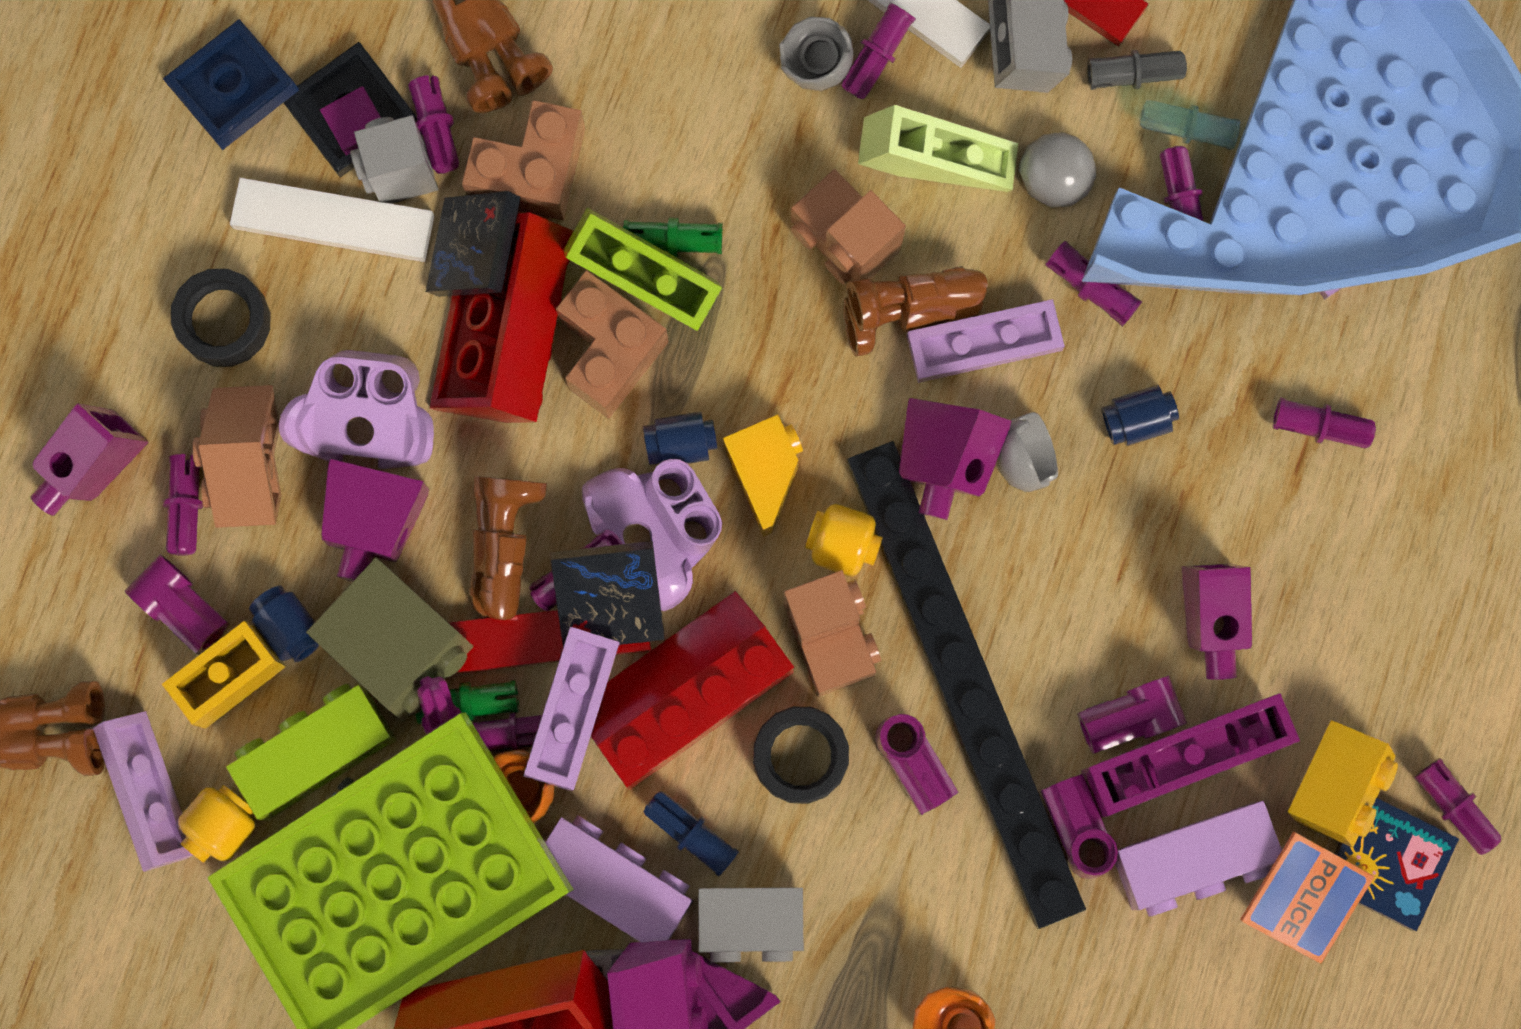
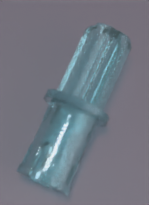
M1147 100L1144 103L1139 120L1140 126L1143 129L1182 137L1183 143L1189 144L1191 140L1226 147L1229 150L1234 148L1240 130V119H1231L1201 112L1197 105H1192L1188 109L1153 100Z

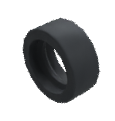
M207 269L192 275L178 289L171 304V326L177 340L197 360L214 367H233L250 360L264 346L270 332L271 312L264 295L245 275L230 269ZM217 290H229L239 294L246 301L250 311V323L246 332L236 342L226 346H213L203 342L196 335L192 325V316L196 305L207 294Z
M793 706L775 713L761 726L754 742L753 765L759 781L773 796L788 803L810 804L826 798L840 785L849 766V745L843 729L829 714L813 707ZM795 725L809 726L818 730L827 739L831 749V763L827 772L818 781L809 785H793L784 781L775 772L771 762V748L776 737L785 729Z

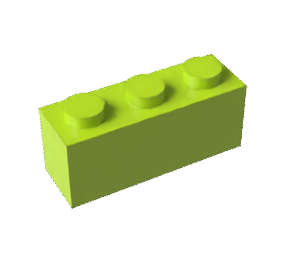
M586 208L563 249L567 259L696 331L699 330L722 289L717 280L589 208Z
M344 684L323 697L322 700L325 706L309 716L306 711L294 714L278 726L281 730L280 734L265 743L262 738H257L234 753L238 760L229 764L226 768L257 820H270L397 741L367 689L360 685L351 688L349 684Z

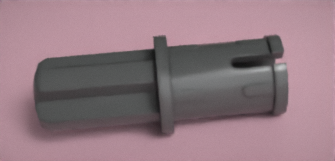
M1131 50L1130 55L1088 58L1087 62L1090 90L1133 85L1134 89H1140L1141 83L1180 80L1186 77L1187 72L1186 57L1181 51L1139 55L1138 50Z

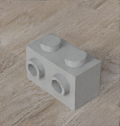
M988 0L995 88L1044 93L1051 91L1070 74L1072 65V52L1067 47L1066 24L1068 20V6L1064 0Z
M413 115L394 120L391 117L378 118L368 122L365 125V129L354 132L359 149L352 150L350 153L358 179H362L367 194L375 192L380 202L393 204L439 190L433 169L431 168L425 142Z
M803 888L699 889V952H710V962H741V952L762 951V962L793 961V951H804Z

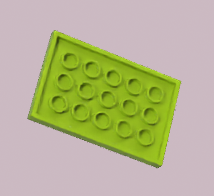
M466 712L458 714L207 877L297 1029H355L574 890Z

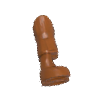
M432 0L443 26L444 41L455 62L460 66L470 67L473 73L475 83L468 89L466 98L474 112L487 113L509 105L513 98L505 80L493 67L487 55L489 51L497 52L508 72L512 85L520 96H526L533 92L550 77L553 66L546 55L540 52L524 54L516 44L520 34V27L509 12V8L501 0H465L459 4H456L455 0Z
M963 266L945 269L941 272L899 276L898 281L861 279L848 282L846 286L848 297L844 298L843 305L845 327L852 353L855 357L870 354L875 346L877 328L893 321H899L902 330L908 332L978 316L987 293L988 283L985 274L978 270L964 269Z
M474 476L473 494L476 500L478 529H473L474 564L473 574L470 577L469 596H471L473 609L482 616L497 620H508L513 618L518 611L526 535L513 533L514 522L520 507L526 504L537 503L545 498L547 483Z
M82 681L75 685L66 696L46 703L38 693L13 695L0 699V767L13 771L39 769L48 757H54L68 761L73 769L83 776L101 774L105 761L93 729L43 735V729L48 724L94 725L100 723L105 712V698L100 684L97 681Z

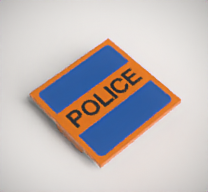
M1293 831L1240 920L1322 964L1375 876Z

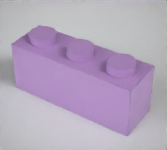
M1259 801L1118 849L1115 864L1131 909L1142 910L1146 908L1147 914L1150 917L1177 908L1176 897L1194 892L1196 899L1200 900L1226 891L1223 882L1225 880L1240 875L1243 876L1245 883L1265 878L1282 849L1264 801Z
M577 815L573 823L561 817L545 843L574 889L566 895L640 942L670 940L694 901L685 895L690 886L663 870L658 878L643 869L642 865L646 858L621 842L616 850L602 843L598 839L603 831Z

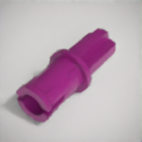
M889 3L886 12L868 40H861L860 43L864 46L852 64L848 75L842 80L841 86L844 90L859 99H865L887 63H894L896 60L892 55L904 38L910 25L916 20L915 17L895 4Z
M429 75L417 77L409 82L408 87L417 113L418 121L416 124L421 135H423L431 168L437 174L454 171L459 167V159L450 129L454 124L452 115L447 114L441 94L439 78L434 75L430 79Z
M1174 146L1161 151L1160 160L1168 196L1164 198L1165 205H1170V208L1204 221L1199 199L1203 196L1202 189H1196L1188 150L1183 146Z
M1281 397L1277 403L1272 428L1276 430L1281 429L1315 437L1316 443L1321 444L1326 439L1365 449L1371 446L1376 433L1375 422L1371 419L1332 411L1329 404H1325L1323 408L1289 401Z
M186 454L169 456L168 498L163 500V507L168 508L166 550L168 553L177 556L195 554L197 547L198 510L203 508V502L199 500L200 467L195 466L193 455H190L189 460L185 461Z
M429 676L423 678L420 681L421 687L417 690L424 712L422 727L427 734L461 713L460 709L453 705L447 682L440 676L433 679Z
M510 713L509 719L474 722L472 724L489 751L520 750L522 747L533 746L542 715L517 718L516 713Z
M1441 758L1431 763L1414 777L1443 812L1440 817L1444 821L1450 819L1478 854L1484 855L1499 845L1501 835L1473 802L1477 796L1473 792L1468 794L1451 774V771L1446 767Z

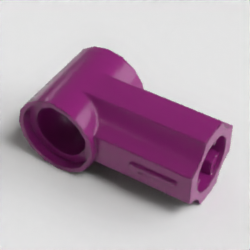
M159 554L130 584L125 593L156 621L161 620L190 650L200 655L223 636L229 623L191 588L193 583L176 566Z
M1166 676L1126 691L1128 694L1126 696L1100 703L1077 713L1080 728L1092 754L1141 736L1147 739L1187 724L1170 677Z
M898 714L886 718L879 724L875 732L877 749L888 760L920 815L938 807L959 793L928 742L923 725L916 718L906 714ZM896 723L906 725L913 735L912 744L905 752L893 750L887 741V733L890 727Z
M1083 774L1041 790L1043 799L1065 848L1067 864L1072 872L1081 878L1092 879L1098 878L1111 870L1117 861V845L1106 831ZM1083 841H1094L1102 847L1104 862L1100 867L1091 868L1081 861L1079 847Z

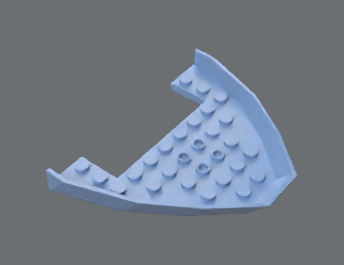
M1293 0L1210 224L1119 187L1112 200L1082 281L1226 293L1303 295L1424 275L1521 242V74L1505 46L1468 0Z

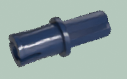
M664 791L656 793L644 809V814L679 842L677 848L680 851L685 847L713 870L718 877L727 869L739 853L736 848H732L703 824L706 820L703 816L697 819Z

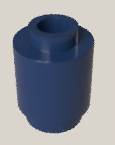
M1159 385L1113 398L1111 405L1101 408L1104 424L1113 446L1123 442L1126 446H1130L1173 432L1172 422L1179 420L1177 405L1171 391L1162 393Z
M701 411L655 419V424L643 426L649 465L660 464L662 461L669 459H678L687 464L709 461L708 451L718 449L713 419L703 421Z
M281 585L268 589L251 603L249 611L254 616L252 619L253 625L281 661L291 658L294 662L302 661L319 647V644L306 633L315 623V620L293 592H286Z

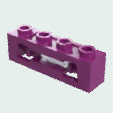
M1278 693L1083 769L1081 772L1100 817L1103 818L1300 742V739L1281 693Z

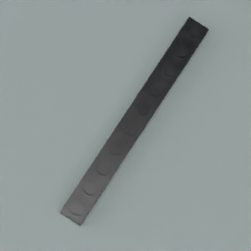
M894 441L847 458V465L867 514H870L875 519V533L877 536L883 537L880 546L1036 928L1041 929L1086 910V907L925 516L918 513L920 504L911 482L901 478L899 473L901 458Z

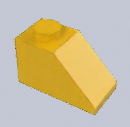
M775 415L723 438L725 452L763 537L771 534L774 530L798 469L796 454L803 452L801 442L793 425L790 424L784 427L779 415Z

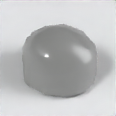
M808 17L794 24L779 44L781 69L790 80L802 89L824 91L837 86L848 75L852 65L853 47L850 35L843 26H840L830 18Z
M1064 132L1044 134L1026 147L1019 163V172L1028 194L1051 208L1074 205L1089 194L1096 179V165L1090 149L1078 137Z
M1036 412L1011 419L1010 429L996 462L998 471L1008 484L1024 492H1032L1048 487L1050 481L1055 480L1059 473L1051 437L1044 421Z

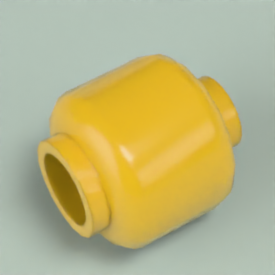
M832 504L825 512L817 510L805 548L812 551L811 558L815 565L834 572L843 570L844 575L853 577L861 571L864 563L874 566L883 537L874 535L876 523L870 514L840 504Z
M224 784L219 790L213 787H206L200 791L178 818L179 829L186 835L180 844L203 863L210 855L219 861H228L254 832L255 822L250 816L253 812L248 803Z

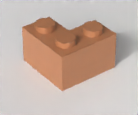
M533 100L522 147L473 137L462 182L466 195L509 191L520 196L518 211L564 220L586 129L582 111Z
M835 168L791 208V222L794 224L791 227V231L794 236L809 250L815 246L828 259L825 262L828 271L843 285L848 281L870 280L901 251L906 225L872 190L862 197Z
M586 270L556 308L560 322L591 345L565 379L571 392L610 419L669 341L665 327Z
M273 385L213 388L208 408H202L200 412L201 436L194 437L193 439L194 463L196 467H203L205 475L201 485L204 508L212 509L215 528L276 525L282 494L274 456L279 434V417Z
M843 570L784 591L783 604L818 697L875 676L876 669L874 664L881 662V657L873 635L869 633L863 636L859 626L860 615L864 614L863 609L866 606L855 579L847 582Z

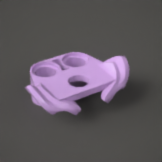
M354 350L341 351L325 360L317 369L308 394L291 400L283 410L279 421V432L283 441L302 453L328 462L330 459L342 461V454L378 458V468L380 469L417 466L427 462L432 454L434 427L429 413L417 406L415 391L418 388L420 379L419 371L413 362L408 358L397 355ZM335 364H343L351 369L354 375L352 387H344L336 382L333 375ZM384 370H393L401 375L404 384L401 393H394L385 388L382 381ZM363 417L371 422L374 435L369 443L360 445L350 440L346 429L350 419Z
M669 459L662 461L651 473L636 475L631 470L615 468L588 480L582 487V498L593 532L598 535L604 530L609 529L625 544L623 531L627 526L632 524L644 526L649 531L654 545L661 610L666 611L677 606L691 590L693 583L692 568L707 554L722 530V520L719 512L694 470L681 460ZM671 479L680 486L681 495L675 497L665 494L660 489L659 480ZM695 521L705 528L706 538L699 540L690 537L685 531L684 523Z

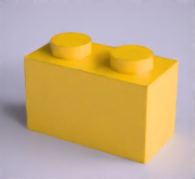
M243 621L163 682L162 686L192 725L206 729L287 666L278 658L256 627Z
M1331 720L1288 813L1298 824L1354 847L1358 837H1366L1374 823L1376 809L1372 807L1380 789L1387 791L1395 778L1398 763L1394 762L1395 753L1388 743Z

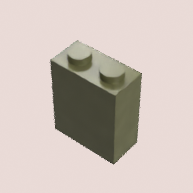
M375 558L306 632L382 705L403 721L410 715L417 714L422 710L417 694L418 688L421 687L420 681L427 676L432 679L439 676L443 679L452 676L464 665L467 653L474 647L378 558Z

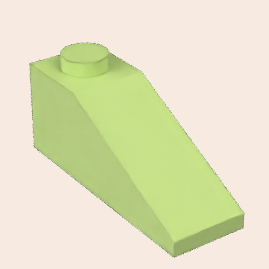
M893 105L864 117L858 164L899 177L1009 192L1013 190L1019 143Z

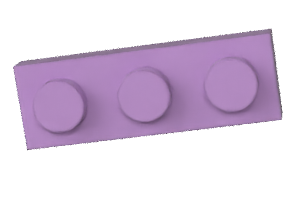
M1053 299L907 332L908 344L918 383L1060 352L1065 347Z
M573 627L569 628L523 776L570 791L574 790L619 646L618 641Z
M146 711L104 721L95 726L93 730L143 872L193 856L180 844L186 837L178 826V818L182 812Z

